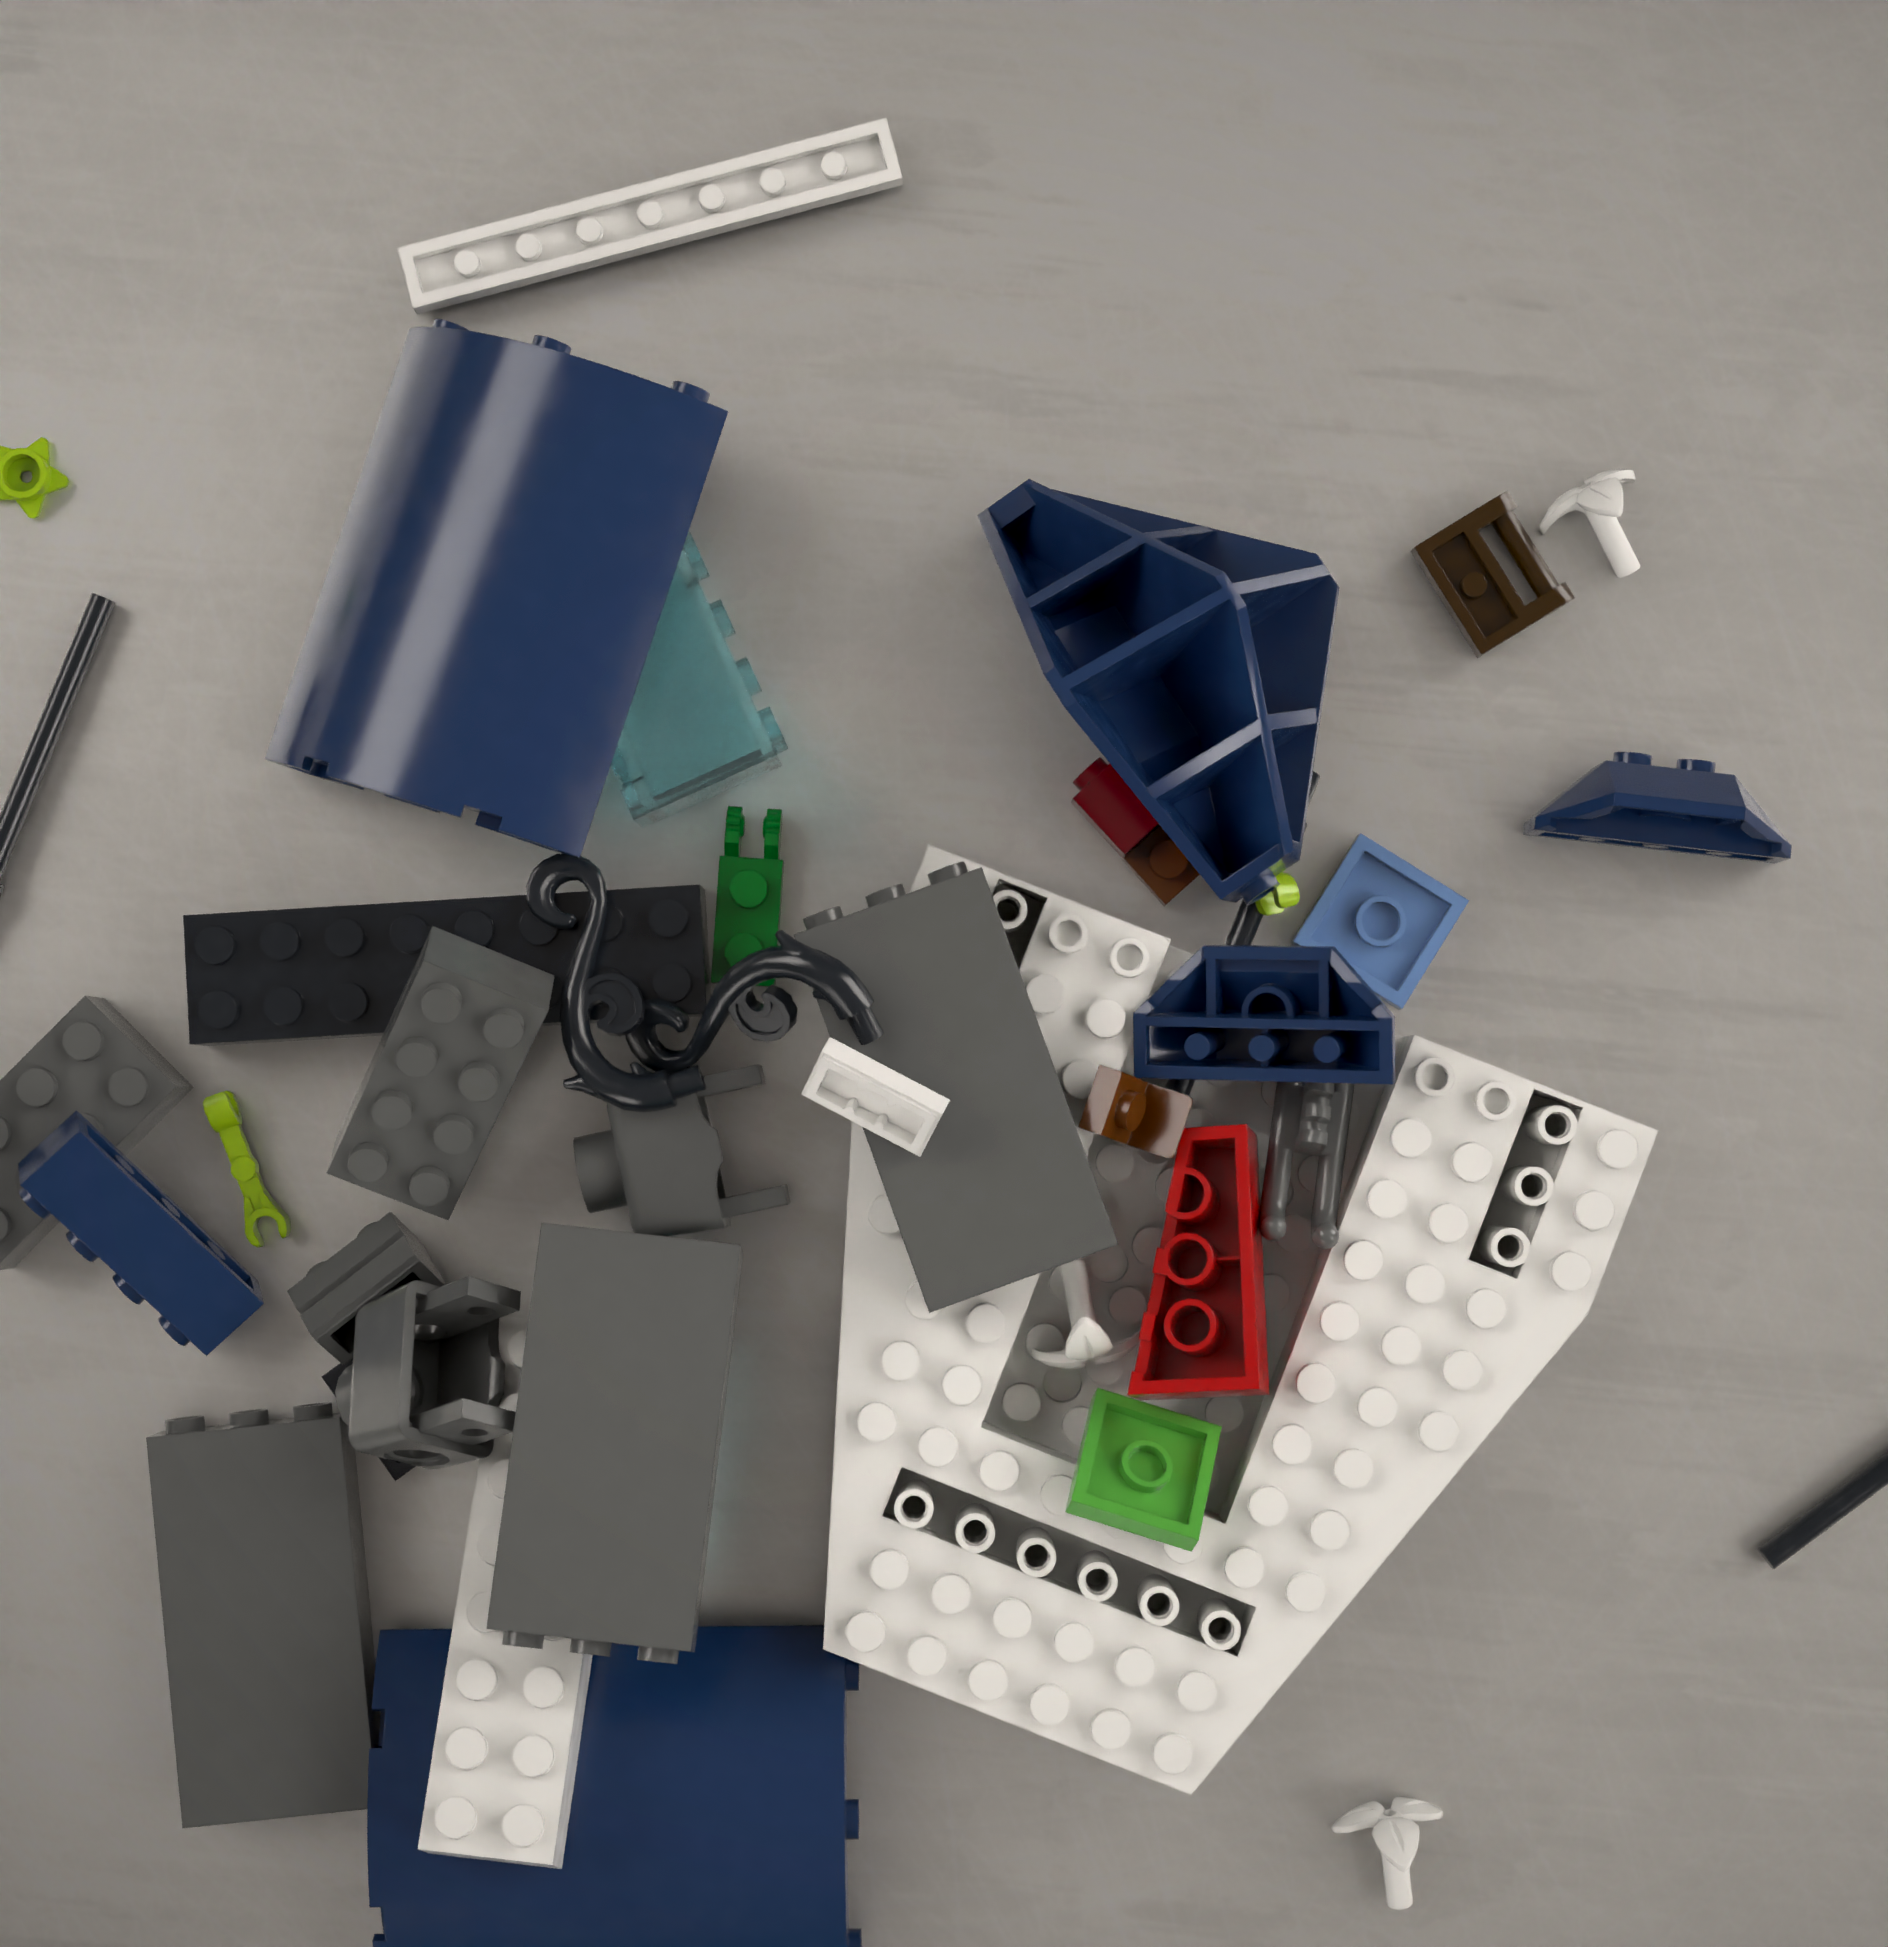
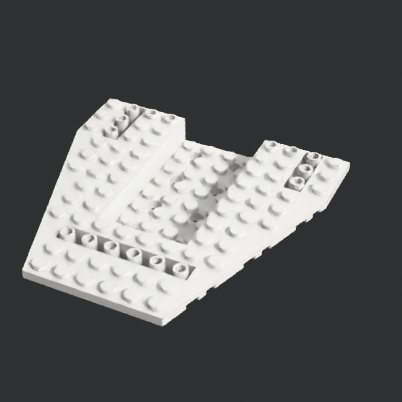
M928 844L909 893L931 885L927 874L964 861L968 872L980 867L983 869L1119 1244L1116 1246L1123 1250L1127 1258L1125 1273L1121 1278L1113 1282H1104L1094 1276L1090 1265L1093 1254L1077 1259L1086 1261L1096 1322L1107 1333L1111 1342L1129 1338L1141 1329L1144 1312H1147L1154 1277L1152 1271L1157 1247H1160L1167 1214L1165 1208L1176 1154L1172 1159L1167 1158L1161 1163H1149L1141 1157L1138 1149L1081 1129L1078 1126L1099 1064L1134 1076L1133 1012L1149 999L1194 954L1169 945L1171 939ZM1395 1033V1083L1393 1085L1355 1084L1337 1217L1338 1243L1330 1249H1321L1311 1239V1215L1319 1156L1293 1152L1289 1182L1292 1192L1290 1200L1286 1205L1285 1213L1286 1234L1278 1241H1269L1262 1236L1270 1395L1142 1400V1402L1174 1412H1187L1197 1419L1222 1426L1199 1541L1191 1552L1065 1512L1091 1399L1097 1388L1133 1398L1128 1396L1127 1393L1131 1373L1135 1370L1140 1343L1132 1351L1116 1361L1100 1365L1092 1362L1076 1369L1081 1377V1386L1078 1393L1069 1400L1059 1401L1051 1398L1044 1388L1045 1376L1053 1367L1033 1359L1031 1350L1034 1348L1043 1352H1054L1066 1349V1341L1072 1330L1060 1266L929 1313L863 1127L852 1121L823 1649L1192 1795L1588 1315L1659 1130L1416 1035L1403 1037ZM1138 1078L1165 1088V1085L1168 1080L1157 1078ZM1195 1080L1189 1095L1193 1099V1104L1184 1128L1248 1124L1258 1139L1260 1181L1265 1173L1277 1082Z

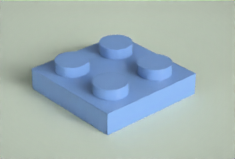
M1360 833L1355 838L1291 943L1295 946H1334L1379 998L1400 1010L1403 1009L1469 900Z

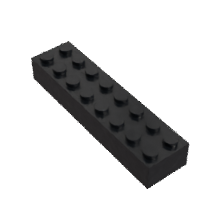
M699 884L607 890L608 908L606 923L592 977L607 973L626 976L640 989L644 1000L651 998L666 1000L679 1006L689 1017H701L711 997L705 889ZM588 891L555 894L554 900L557 908L566 914L576 915L578 921L571 929H556L539 920L532 914L526 901V895L183 915L189 1044L216 1046L383 1036L432 926L555 975L549 1010L541 1026L561 1025L562 988L590 906ZM601 1003L593 1007L590 1023H597V1021L606 1017L610 1011L607 1004Z

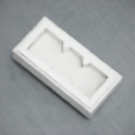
M829 1037L801 1094L919 1157L922 1155L950 1101L948 1098Z

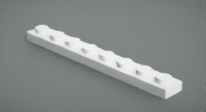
M882 118L398 247L397 250L411 303L418 315L903 185V176L887 118Z

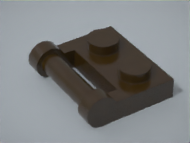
M1508 491L1488 501L1418 544L1410 551L1477 658L1575 599L1566 582L1559 585L1513 512L1518 506ZM1490 525L1493 526L1537 596V599L1525 606L1479 531Z

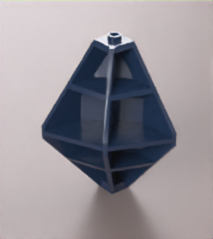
M1029 478L977 516L1045 678L1068 713L1219 899L1236 903L1243 898L1246 905L1257 902L1280 885L1275 876L1300 860L1340 587L1316 553L1050 489Z

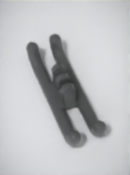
M1277 1082L1260 1203L1259 1231L1269 1241H1278L1283 1238L1287 1231L1285 1213L1293 1152L1319 1156L1311 1215V1239L1317 1247L1330 1249L1339 1240L1337 1217L1355 1084L1306 1082L1304 1087H1302L1303 1082Z

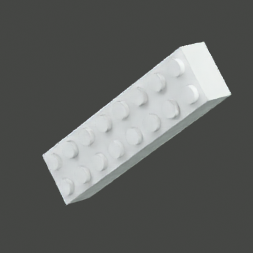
M503 1316L500 1320L498 1340L501 1359L505 1363V1388L498 1407L516 1412L528 1319ZM512 1432L495 1438L491 1454L478 1461L418 1850L430 1854L562 1869L593 1655L570 1652V1638L544 1636L543 1649L502 1645L504 1631L486 1629L513 1436Z

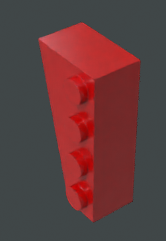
M1248 1124L1184 1128L1173 1168L1165 1208L1167 1214L1160 1247H1157L1152 1271L1154 1277L1147 1312H1144L1138 1356L1135 1370L1131 1373L1127 1395L1140 1401L1270 1395L1262 1235L1259 1231L1260 1182L1257 1135Z

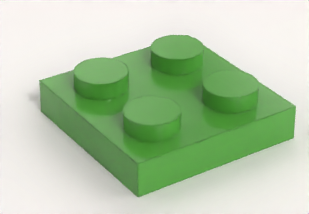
M1097 1388L1091 1399L1065 1512L1192 1552L1199 1541L1222 1426Z

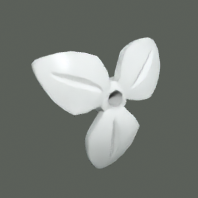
M1629 469L1607 470L1585 479V484L1581 487H1573L1560 495L1547 510L1539 526V532L1541 535H1544L1557 519L1568 512L1576 510L1586 514L1617 578H1622L1640 568V564L1616 518L1621 516L1623 512L1624 492L1621 483L1635 482V475L1633 470Z
M1074 1260L1061 1265L1072 1331L1066 1341L1065 1350L1043 1352L1032 1348V1358L1048 1366L1060 1369H1078L1084 1367L1087 1363L1094 1362L1096 1365L1113 1362L1132 1351L1141 1341L1139 1339L1140 1330L1129 1338L1111 1342L1107 1333L1097 1324L1086 1261Z
M1395 1797L1389 1809H1385L1376 1801H1371L1346 1811L1334 1822L1332 1830L1334 1833H1349L1368 1827L1373 1829V1840L1382 1855L1387 1905L1392 1909L1401 1910L1413 1904L1409 1867L1417 1852L1420 1835L1419 1825L1413 1821L1442 1818L1443 1810L1414 1798Z

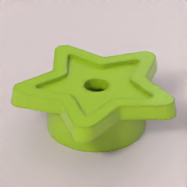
M41 437L27 448L11 449L0 446V500H16L29 518L39 517L45 496L69 485V479L50 466V445L48 440ZM29 471L32 473V479L25 483L21 477L24 472Z

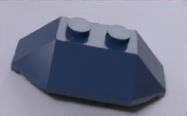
M1614 752L1613 761L1606 760L1593 767L1524 823L1523 835L1774 864L1791 859L1792 845L1735 775L1715 773L1716 763L1697 759H1678L1676 768L1652 766L1651 755L1635 752Z
M1204 945L1149 999L1133 1012L1134 1077L1389 1085L1395 1083V1016L1334 946Z

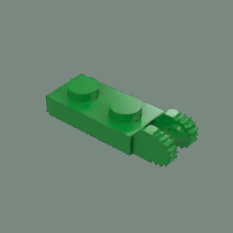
M728 806L724 856L719 857L711 983L717 984L734 964L749 954L779 945L775 933L780 930L784 861L780 860L782 809H767V816L763 820V838L765 840L764 859L740 857L741 841L745 832L743 807ZM776 978L763 981L756 986L769 987L771 984L776 985Z

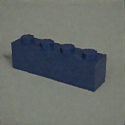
M77 1110L18 1163L19 1182L22 1187L19 1190V1195L27 1206L43 1219L53 1215L69 1230L66 1233V1237L75 1250L90 1262L100 1258L116 1273L112 1278L122 1293L138 1305L146 1300L161 1314L158 1321L162 1328L181 1346H186L189 1342H192L207 1356L264 1304L258 1280Z

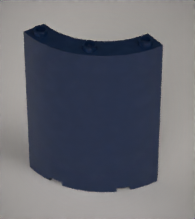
M434 319L432 327L410 328L265 760L323 780L361 790L367 788L384 793L386 797L436 813L443 812L461 818L464 808L479 812L475 823L477 826L556 853L580 858L728 411L708 403L710 393L695 385L673 381L671 388L636 375L570 355L571 347L546 336L534 335L532 344L509 338L469 331L458 324L443 319Z
M824 1625L698 1626L695 1652L679 1651L678 1664L637 1660L639 1646L615 1643L611 1645L610 1657L593 1655L562 1869L430 1854L418 1850L452 1629L380 1630L372 1710L381 1711L378 1746L382 1748L369 1749L367 1851L370 1908H381L384 1934H374L372 1940L373 1947H862L861 1928H849L847 1840H859V1799H847V1691H859V1663L823 1649Z

